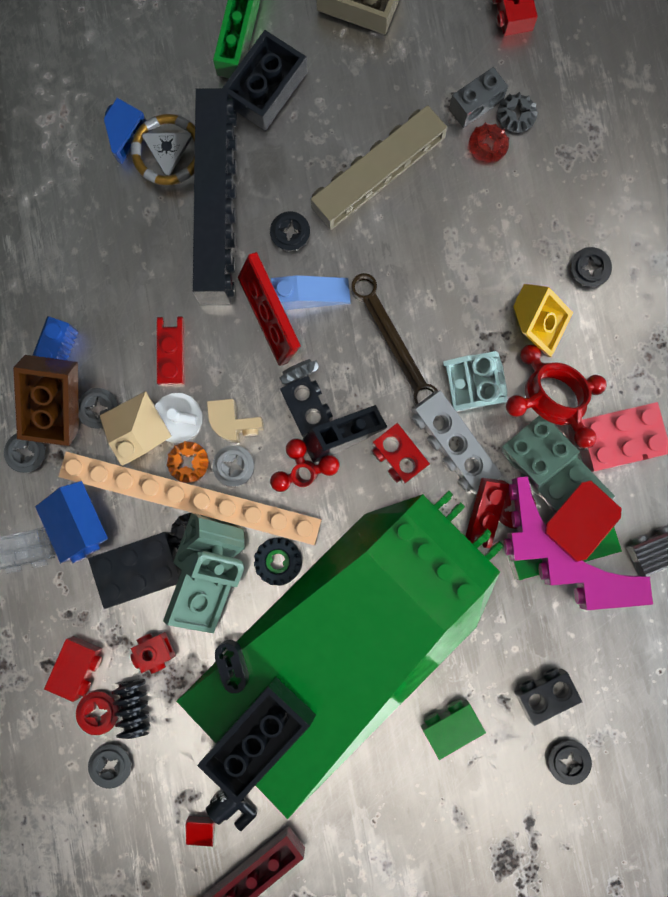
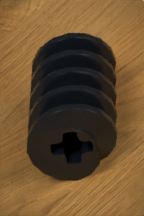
M145 679L118 682L116 684H119V687L111 691L112 694L120 695V698L113 702V705L121 706V709L115 712L114 716L122 717L123 719L115 724V727L124 728L123 732L116 735L117 738L132 739L149 734V732L145 731L150 728V722L142 721L149 717V712L141 710L148 706V701L140 699L147 694V690L139 688L146 683Z

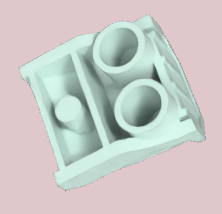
M498 352L468 355L443 361L448 375L452 406L456 412L507 402L505 375Z

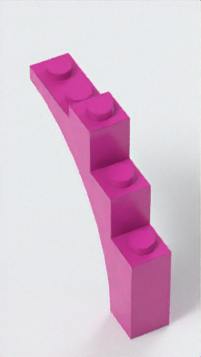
M528 477L512 479V484H509L510 500H514L515 511H512L513 527H517V532L507 533V539H504V551L506 555H509L510 560L542 558V563L539 564L541 580H544V583L547 585L577 583V588L574 589V597L580 609L598 610L653 605L650 577L619 575L603 571L584 561L575 562L545 534L546 525L541 519L532 498Z

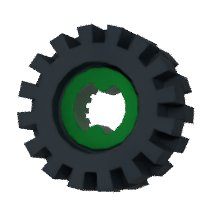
M273 538L265 541L258 547L254 556V567L256 568L257 575L261 577V580L270 585L280 586L291 582L299 574L302 566L301 553L298 547L292 541L284 538ZM275 554H281L285 558L282 562L284 567L281 569H276L271 565L274 561L272 556Z

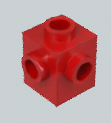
M166 632L155 637L149 633L137 639L138 645L131 648L132 654L130 655L136 669L139 668L141 673L150 670L151 674L166 667L164 662L176 656Z

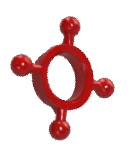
M530 344L523 347L520 352V358L525 364L531 365L535 372L525 384L526 398L519 395L510 397L506 402L507 412L511 416L519 417L528 408H532L539 416L551 423L571 425L575 431L574 440L579 447L590 448L593 446L597 439L596 433L593 429L583 425L582 417L586 413L591 396L600 395L606 390L607 382L605 378L601 375H592L586 380L580 372L566 364L542 363L540 360L541 351L537 346ZM543 378H554L568 385L577 397L578 406L571 408L553 401L543 390L540 380Z

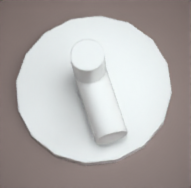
M171 393L162 397L156 403L155 407L172 435L166 441L183 443L184 441L191 440L199 432L203 423V413L199 404L191 396L183 393Z

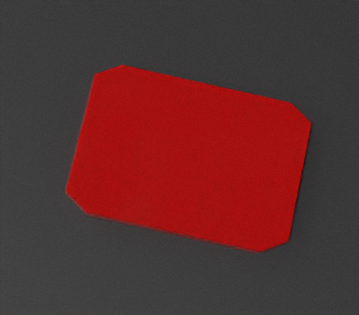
M592 481L582 482L546 523L545 534L575 562L586 560L621 519L622 508Z

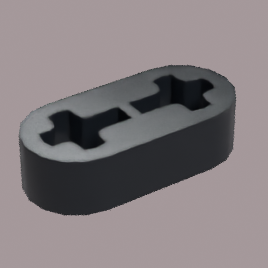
M226 640L216 648L215 660L224 688L228 692L236 694L247 686L249 673L240 645L236 641ZM226 647L228 651L234 652V655L230 659L229 656L223 655V652L226 650ZM234 674L236 678L240 677L242 679L238 685L235 681L231 682L230 680Z

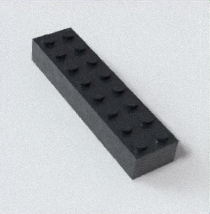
M196 88L192 292L200 305H231V297H235V282H232L231 273L236 271V261L232 253V248H236V234L233 232L232 223H236V208H233V199H236L237 193L236 183L233 182V175L237 174L236 159H234L233 151H237V137L234 135V127H237V112L234 111V100L229 99L227 88Z

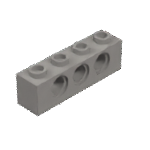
M441 390L433 392L411 409L414 414L412 416L414 423L420 429L424 428L429 434L427 440L436 451L440 449L445 456L442 459L450 471L455 470L460 477L458 482L466 492L470 491L477 494L481 478L497 480L503 476ZM438 415L444 419V426L440 430L435 429L433 425V420ZM455 436L459 440V447L457 450L452 451L449 448V441ZM468 458H472L474 460V468L467 472L464 468V463Z

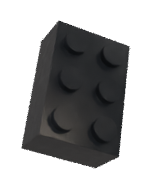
M264 30L223 86V88H227L229 99L234 100V110L266 131L308 73L307 56L267 30Z
M162 532L88 558L103 609L111 608L177 585L182 570L173 563L177 552L173 546L170 532Z

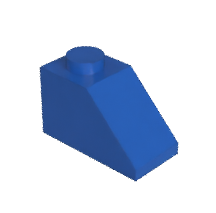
M116 98L113 105H109L106 109L104 122L111 151L117 162L123 164L131 152V143L135 132L147 120L142 111Z

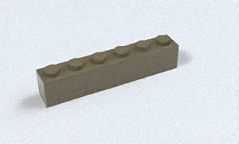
M429 105L422 110H415L405 124L395 126L385 140L375 142L370 148V152L365 156L360 155L355 158L350 165L351 167L345 172H338L332 178L331 183L325 188L323 186L319 187L312 194L311 208L324 224L332 230L445 139L448 127Z

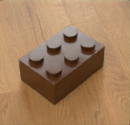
M24 355L13 367L17 439L70 446L79 432L78 362Z

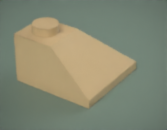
M146 391L100 415L108 444L121 466L146 454L172 436Z

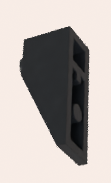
M374 405L313 427L302 441L306 444L307 452L312 462L315 463L326 455H336L385 430L387 425L377 406Z

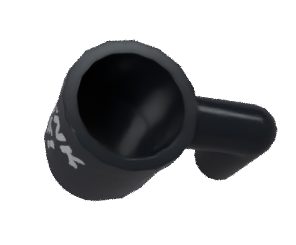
M222 789L210 800V804L206 807L208 816L218 825L224 820H228L237 810H240L243 815L234 823L239 831H242L257 815V811L245 800V797L237 805Z

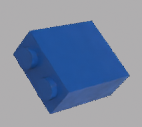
M82 481L59 487L35 506L60 564L69 560L74 564L87 558V555L100 549L99 544L108 539Z

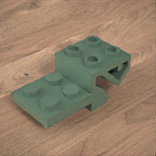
M541 416L534 419L502 446V452L511 466L522 472L520 477H528L530 489L535 495L538 494L555 513L582 482L592 481L611 499L615 497L578 458L580 451L553 423Z
M191 513L173 562L182 571L163 620L166 625L214 634L231 586L238 587L244 570L243 562L233 558L245 549L244 531L236 524Z

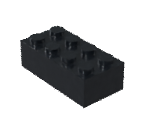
M275 677L206 753L197 766L238 805L311 726L316 714Z

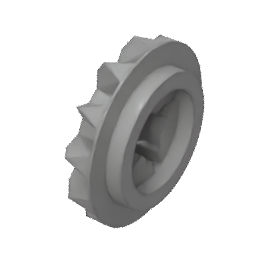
M237 445L226 446L215 455L212 466L213 472L222 484L237 487L246 483L252 476L254 461L251 454L245 448ZM238 456L237 464L244 470H235L229 477L230 468L224 464V461L227 463L233 462Z

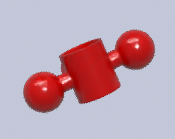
M292 439L286 445V453L290 458L295 459L297 465L290 474L283 471L274 473L270 479L271 487L277 492L286 491L292 482L299 487H307L316 480L320 473L326 476L336 474L340 467L339 461L335 456L326 455L321 458L318 465H315L312 461L304 459L307 450L306 444L301 439ZM301 467H305L310 471L311 477L309 480H304L300 477L299 469Z

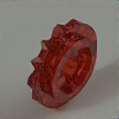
M485 122L482 126L476 127L471 134L469 148L476 159L485 163H493L502 159L507 153L509 137L505 133V128L501 129L496 123L490 125ZM487 135L491 140H495L492 151L488 143H482L485 142Z

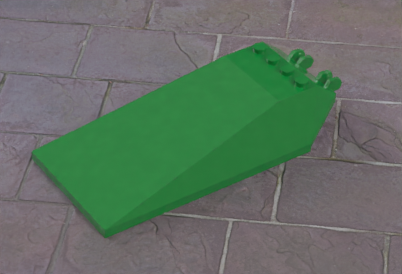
M450 491L446 492L434 505L422 494L364 514L236 641L242 649L249 673V682L241 692L232 694L224 688L217 663L215 662L176 701L215 743L275 677L316 714L311 726L255 785L287 820L478 626L500 574V571L489 560L504 545L500 541L494 543L490 550L483 555L477 548L490 538L491 532L486 529L471 543L451 523L465 506L462 503L455 505L446 517L439 511L453 496ZM227 650L223 655L229 656L230 659L234 652ZM235 674L230 678L231 682L235 681L237 685L242 680L240 677L236 678Z

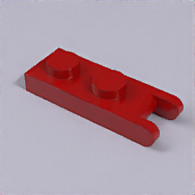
M183 316L177 317V326L164 327L163 317H157L158 385H184Z
M481 478L465 535L471 543L474 542L475 537H479L488 529L491 532L490 538L482 545L484 548H491L509 488V483L506 481Z

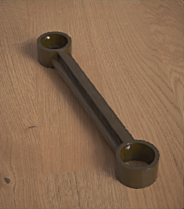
M367 273L358 274L352 281V295L356 300L364 302L413 389V404L416 406L419 404L417 394L420 390L428 389L432 392L438 390L435 386L427 384L380 302L376 294L377 282L375 278ZM361 280H367L373 285V290L369 295L363 296L356 292L355 284Z

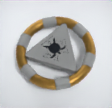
M174 114L157 115L145 121L135 132L131 143V157L137 171L145 179L159 185H175L191 178L194 175L195 125L184 117ZM162 124H175L188 131L184 133H148ZM193 138L194 157L187 168L175 175H170ZM143 139L165 176L148 169L141 158V143Z

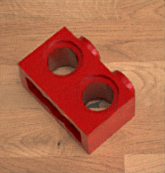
M398 423L372 442L374 447L371 450L380 463L382 461L387 463L390 467L388 473L396 483L401 481L404 485L430 465ZM387 439H393L396 441L398 448L394 452H388L384 449L383 442ZM403 459L410 460L414 466L413 471L410 473L403 472L399 466L400 461Z

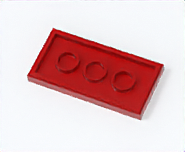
M255 252L248 255L237 278L278 365L282 366L291 360L301 345L258 253Z

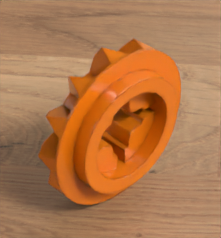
M184 441L175 445L168 454L167 467L170 474L178 481L185 483L195 482L203 477L207 471L208 455L199 444ZM181 454L188 458L196 455L191 461L192 467L195 469L194 471L187 466L181 467L183 463Z

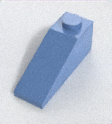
M298 275L271 278V283L284 310L351 304L348 278Z

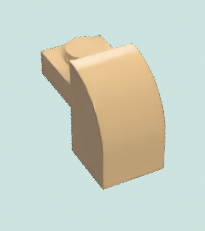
M234 399L207 401L210 425L224 440L240 443L239 433H243V436H256L258 431L264 430L262 417L237 418V407Z

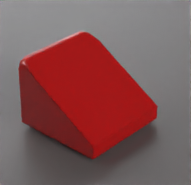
M189 816L186 820V845L213 847L215 822L210 817Z

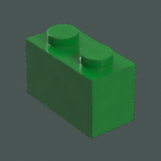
M458 699L447 706V711L440 715L437 712L429 715L424 719L425 723L420 725L439 760L486 734L467 699L464 701Z

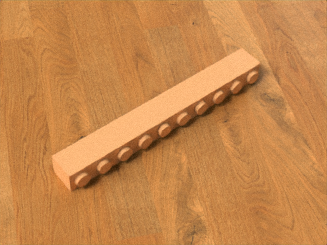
M65 452L58 476L311 545H316L322 522L318 518L70 452Z

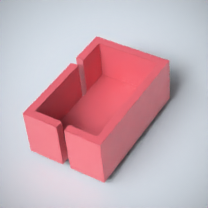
M658 402L582 419L583 425L593 429L597 436L596 442L591 448L580 451L583 463L591 472L668 454V437Z

